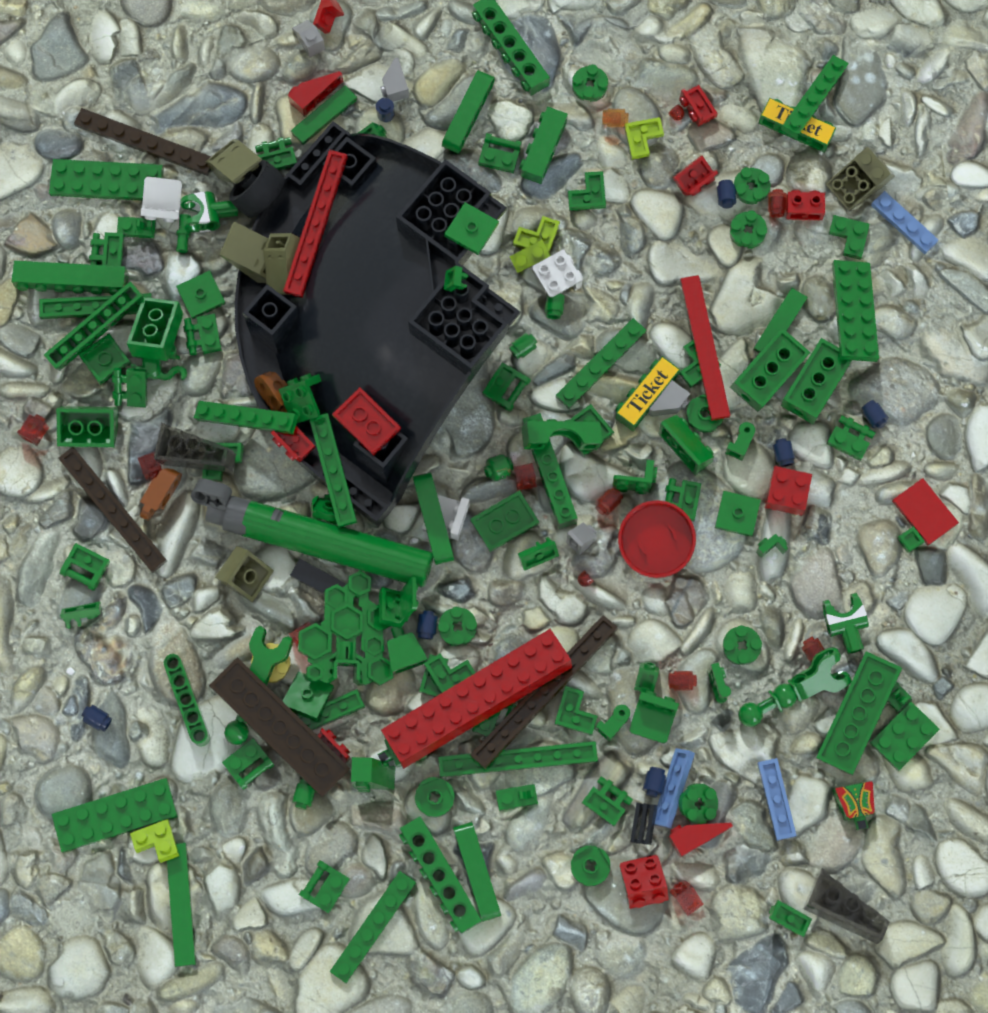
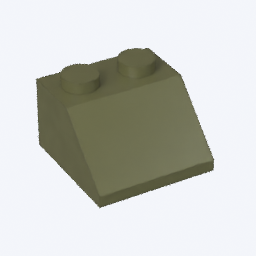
M236 546L215 578L253 603L274 570L249 550Z

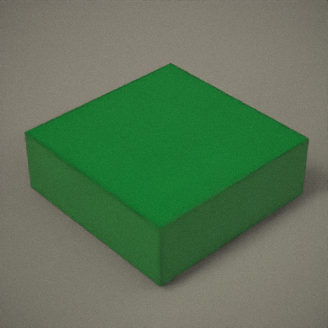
M914 526L897 537L907 553L925 543Z

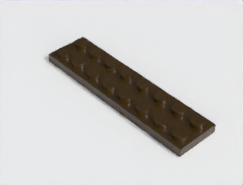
M238 657L209 685L321 797L350 770Z

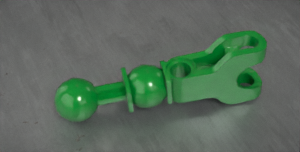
M258 626L249 642L250 651L253 654L250 670L267 686L274 667L288 659L293 646V638L289 636L284 637L278 647L269 649L265 645L266 629ZM238 714L236 719L229 722L225 727V738L233 745H240L247 740L249 736L248 726Z
M830 647L817 653L812 660L811 666L795 675L791 680L789 679V684L778 685L773 693L769 690L770 698L759 704L752 702L743 704L738 712L739 721L745 726L754 727L762 721L763 714L774 708L782 712V708L792 707L797 699L801 702L823 690L837 693L849 686L852 682L850 674L845 671L831 674L832 666L840 661L839 650Z

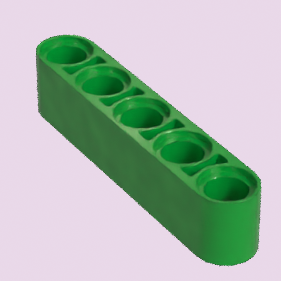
M479 70L476 72L443 138L442 147L458 154L461 152L494 85V76Z
M428 472L412 476L435 565L454 561L432 473Z
M169 654L165 657L163 663L190 739L197 746H205L210 741V734L185 665L178 655ZM178 660L176 668H169L171 661ZM184 678L185 683L180 687L176 686L177 679ZM185 696H191L192 699L189 704H182ZM192 714H198V720L190 723L189 717ZM204 732V739L196 741V734Z
M472 821L453 827L482 922L502 916Z

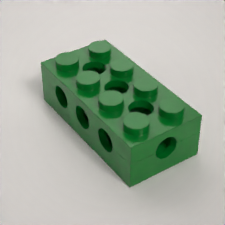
M781 328L732 383L730 388L758 412L811 352L786 330ZM779 353L782 354L785 359H782L779 356ZM767 367H770L773 373L769 372ZM755 381L760 382L761 387L757 386Z
M821 338L784 397L781 406L814 425L852 360H840L839 347ZM823 364L829 365L830 368L825 367ZM804 395H809L811 399L806 398Z

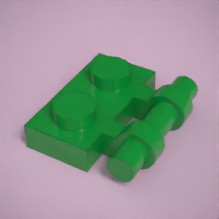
M280 137L277 138L278 140L268 143L264 141L261 142L262 144L255 146L256 153L264 151V154L257 156L269 162L278 171L291 168L297 163L293 146L285 148V146L292 144L290 137L284 139ZM280 147V150L269 152L271 149Z
M105 232L104 239H100L99 233H93V239L90 240V247H92L91 255H89L90 265L102 263V265L122 266L124 233ZM103 247V255H99V248Z
M215 313L196 317L197 324L194 325L191 318L184 319L183 330L187 336L186 347L189 349L190 355H196V348L202 347L203 354L222 351ZM195 332H199L200 340H195Z
M114 368V375H112V383H114L112 398L114 399V405L121 406L122 399H127V406L146 408L147 369L128 368L126 375H121V368ZM121 383H126L127 391H122Z
M841 415L838 422L845 426L843 429L836 426L827 444L861 461L870 444L863 440L864 437L867 436L873 439L876 432L870 430V427L867 425H860L851 417L847 418ZM852 428L859 432V436L857 437L849 433V429Z
M669 478L668 485L665 488V492H667L665 501L681 508L691 521L694 522L702 483L683 480L681 487L676 486V479ZM674 494H680L678 503L673 502Z
M601 776L597 783L602 786V789L599 791L593 786L582 801V804L614 827L626 811L620 806L622 801L629 806L633 799L627 795L628 793L625 790L621 791L614 786V782L610 779L606 780ZM607 791L617 797L615 802L605 795Z

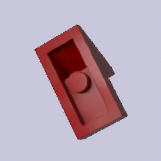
M321 0L313 22L315 27L325 34L330 33L335 17L344 16L340 4L336 0Z

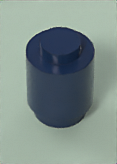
M381 98L376 103V113L380 121L389 122L395 116L394 103L389 98Z
M728 179L719 181L717 186L718 205L725 209L732 208L736 204L735 185L732 180Z
M874 400L869 401L861 408L863 415L872 428L877 427L880 429L888 423L889 417L880 404Z
M786 438L776 440V444L772 445L776 463H779V467L795 464V455L791 441H787Z
M423 611V614H418L416 630L418 638L433 640V635H436L438 619L434 612Z
M95 705L87 706L81 715L84 717L82 720L84 723L103 732L107 730L112 721L107 712Z
M658 767L649 768V771L646 772L642 789L646 792L645 795L657 798V795H662L666 775H664L665 770Z

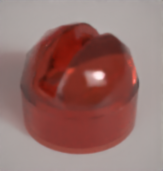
M678 104L668 114L672 119L679 121L684 117V109Z
M585 570L578 576V583L583 587L590 586L594 582Z

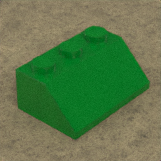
M61 406L56 408L57 446L115 447L118 430V407Z
M674 415L661 422L658 434L696 476L713 462L714 453L709 446L703 445L700 436L695 431L692 432L688 428L689 424L684 418Z

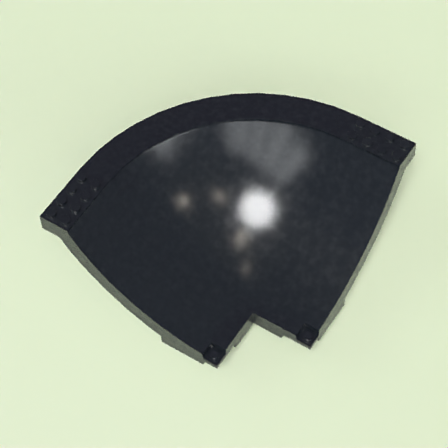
M332 121L285 175V183L280 193L258 215L252 231L266 238H269V235L273 233H292L301 238L329 150L348 155L303 298L293 295H281L268 284L257 283L239 270L234 301L235 332L242 367L250 391L259 409L271 410L255 388L254 380L257 376L266 372H275L287 384V381L298 378V381H300L301 376L309 373L311 376L320 375L321 382L310 386L320 415L329 414L353 507L379 527L402 499L418 464L450 411L482 365L508 333V328L521 312L489 289L487 283L463 266L473 252L444 236L465 202L496 220L500 219L507 210V207L493 198L490 191L446 159L440 162L410 146L381 136L364 133L350 134ZM454 266L462 267V273H466L468 278L461 279V282L466 284L467 287L462 290L455 289L451 292L444 290L446 271ZM359 388L365 391L401 427V430L374 456L332 415ZM310 419L297 423L296 426L316 446ZM316 446L301 462L297 460L296 462L327 487Z

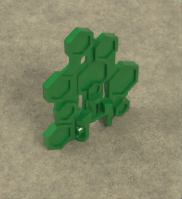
M361 570L348 576V583L344 587L335 584L325 589L324 621L320 625L314 623L298 632V652L308 657L307 662L312 664L306 668V678L312 682L318 680L325 684L334 682L337 679V666L353 667V683L358 686L367 685L371 682L381 686L393 679L390 661L383 657V630L390 626L379 623V604L376 605L369 600L371 577ZM354 597L358 598V606L362 608V611L353 606ZM332 634L336 636V652L333 654ZM361 635V651L365 653V658L356 653V637Z

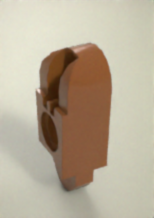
M266 372L257 376L254 380L255 388L272 411L287 412L278 390L287 386L286 382L275 372Z
M165 468L159 472L156 478H153L140 500L141 503L145 504L140 513L141 518L148 521L155 511L159 508L164 509L178 487L182 473L174 469Z

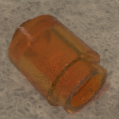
M608 108V110H603L602 125L624 128V124L628 123L629 113H625V109Z

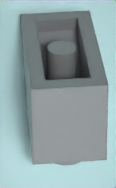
M309 20L292 28L309 58L325 50L322 36L315 25Z
M398 57L394 58L382 79L383 86L380 87L382 96L389 98L392 102L409 97L408 87Z
M672 380L650 407L648 415L652 417L677 414L681 409L685 410L690 403V393Z
M583 522L567 533L566 543L580 556L596 541L597 532L591 525L587 526Z

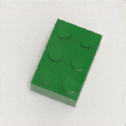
M142 298L127 341V346L132 356L168 361L184 315L179 301Z

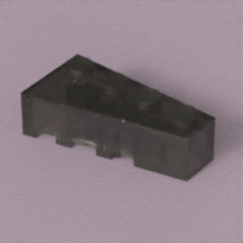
M161 422L154 459L166 466L233 473L236 454L228 447Z
M823 868L818 872L803 908L876 944L883 940L890 923L888 919L874 908L860 900L855 893H851L841 882L832 878Z

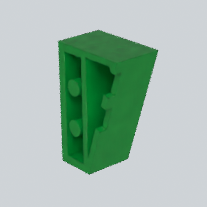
M352 757L351 782L354 788L361 793H370V789L395 790L396 766H389L388 763H383L382 766V761L374 758Z

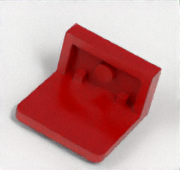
M657 855L620 863L630 909L641 908L655 903L659 904L669 900L667 883Z

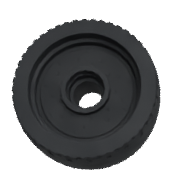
M262 160L256 170L247 172L244 175L245 178L235 184L229 195V200L249 218H253L263 212L275 200L285 183L283 175L266 160Z

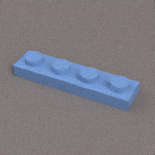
M886 191L872 202L871 206L923 254H926L938 243L939 240Z
M675 749L662 795L657 805L654 825L672 828L679 806V798L684 790L695 755L694 752Z
M778 759L758 762L757 765L776 841L796 837Z

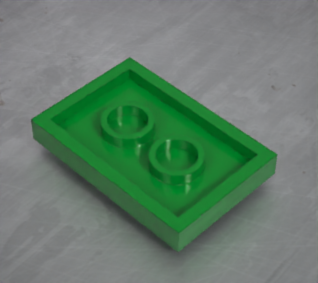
M520 490L470 519L489 552L496 550L539 524V520Z
M910 702L869 744L899 771L940 729L919 708Z

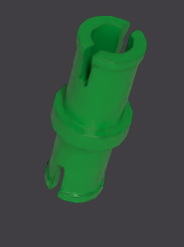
M180 214L179 229L176 231L178 236L176 251L187 253L191 232L185 229L184 222L186 219L191 218V215Z

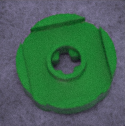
M594 64L580 68L572 78V90L580 100L584 101L585 99L595 102L603 98L607 92V75ZM587 81H593L594 86H586Z
M743 168L736 175L733 183L737 198L741 202L750 205L765 200L771 187L769 175L758 168ZM751 182L755 183L757 188L754 187L753 190L749 189V185L747 184Z
M753 210L736 215L730 225V237L740 247L755 248L764 241L767 234L765 220ZM746 226L752 228L751 234L744 232Z
M699 395V397L692 399L688 404L686 411L687 422L696 431L703 433L714 432L722 424L723 419L711 421L710 416L702 417L700 411L704 412L707 409L709 413L706 395Z
M325 494L324 498H319V495L314 497L311 503L312 517L337 524L330 495Z
M456 606L442 614L438 629L441 638L451 646H464L474 639L477 632V622L469 610ZM454 623H462L461 627L463 629L461 631L453 630Z
M740 625L726 633L723 639V653L735 665H748L753 663L760 655L762 641L757 632L752 628ZM744 641L746 643L745 646L747 647V649L739 650V645L737 642Z
M430 777L423 780L415 793L416 805L420 812L427 817L436 818L444 816L454 804L455 795L452 786L446 780L438 777ZM432 792L441 796L436 803L429 800Z
M694 783L686 787L687 789L684 793L682 792L679 798L681 814L689 822L704 824L709 820H713L718 809L716 791L700 783ZM698 798L702 801V806L699 809L698 806H695Z
M587 845L574 853L571 860V872L573 877L584 886H596L604 882L608 877L611 862L603 849ZM588 860L591 863H596V865L594 866V871H591L590 869L586 870L585 867L587 866L586 862Z

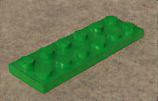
M53 159L49 194L50 196L143 201L145 178H162L163 165Z
M834 260L832 271L840 360L877 362L879 360L870 263Z
M867 651L865 652L816 759L853 776L902 671V667Z
M167 778L52 814L62 853L150 826L166 819L178 817Z

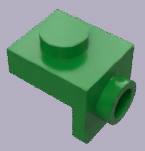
M774 534L770 539L764 538L758 544L759 548L756 553L762 558L776 546L784 554L788 550V544L782 536L778 537L777 534Z

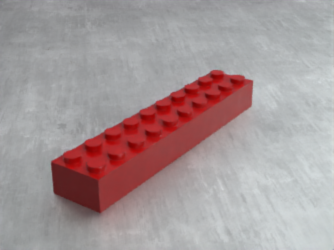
M550 628L381 729V732L404 769L571 669L572 661Z

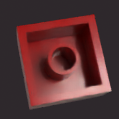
M774 466L765 508L802 516L806 509L812 474Z

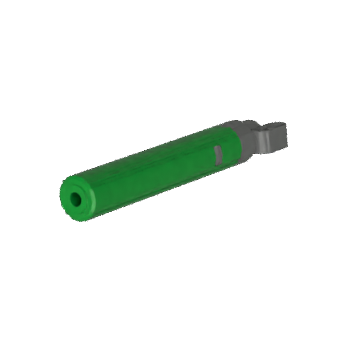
M204 478L198 480L191 493V498L194 502L208 506L205 516L206 522L220 525L224 531L403 583H407L411 576L416 577V584L420 588L424 587L427 583L434 558L430 551L346 527L339 528L338 525L231 496L232 490L228 485Z

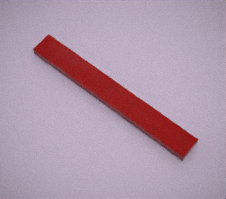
M333 150L328 152L283 290L286 294L303 298L348 159V155Z
M699 275L681 278L680 283L711 421L730 418Z

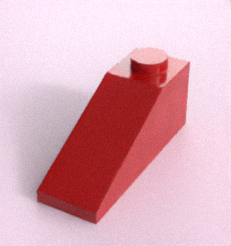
M338 71L302 82L297 87L294 86L288 94L289 103L305 117L344 82L342 73Z
M732 823L697 824L684 827L678 825L670 830L671 834L668 836V839L681 858L729 830L733 825Z

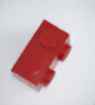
M792 190L787 193V220H823L825 215V193H820L816 190L810 192Z

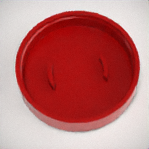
M654 500L636 506L626 515L619 529L618 543L623 559L632 570L648 578L660 579L675 575L689 563L695 550L696 534L691 519L681 508L670 502Z

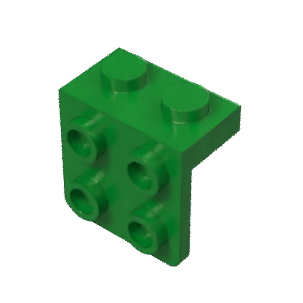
M310 373L300 377V381H298V378L287 381V386L278 389L287 413H294L299 416L297 423L316 418L320 415L310 386L321 382L319 374L311 376Z
M655 460L646 461L644 478L614 475L612 488L618 492L630 490L642 495L650 493L652 483L655 484L658 467H654Z
M411 576L401 591L384 587L379 590L380 624L401 628L405 622H408L411 614L418 608V600H416L418 584H416V577Z
M641 691L629 728L630 733L662 744L666 743L679 703H676V700L671 697L665 696L663 699L657 697L655 692Z

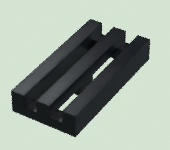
M636 802L630 842L651 845L657 805ZM648 809H650L649 820H648V826H647V833H646V839L643 840V838H644V832H645V828H646V824H647V821H646V819H647V813H648Z

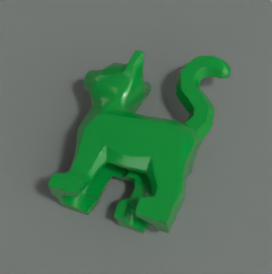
M173 345L169 359L180 360V356L177 355V348ZM141 358L142 366L131 364V368L147 369V379L170 380L176 373H180L181 380H185L187 377L186 369L179 365L172 367L167 373H163L162 360Z

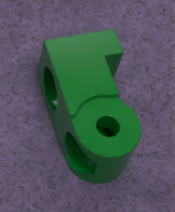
M744 422L739 426L738 438L735 444L729 442L725 454L743 461L755 434V427L752 423Z
M622 704L616 706L608 721L603 723L600 720L595 726V730L610 742L628 721L630 709Z

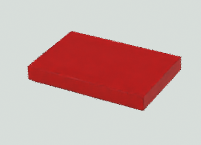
M361 388L357 389L332 413L333 417L373 456L401 430V427Z
M924 478L892 500L910 525L915 527L927 546L959 523Z

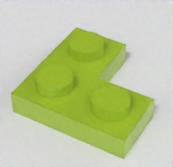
M660 117L624 124L632 160L650 156L648 139L664 137Z
M542 216L537 232L519 227L513 241V246L525 249L544 240L550 252L560 221Z
M541 240L509 257L517 273L550 257L551 254L544 240Z
M168 819L130 833L136 853L155 847L160 863L180 856Z

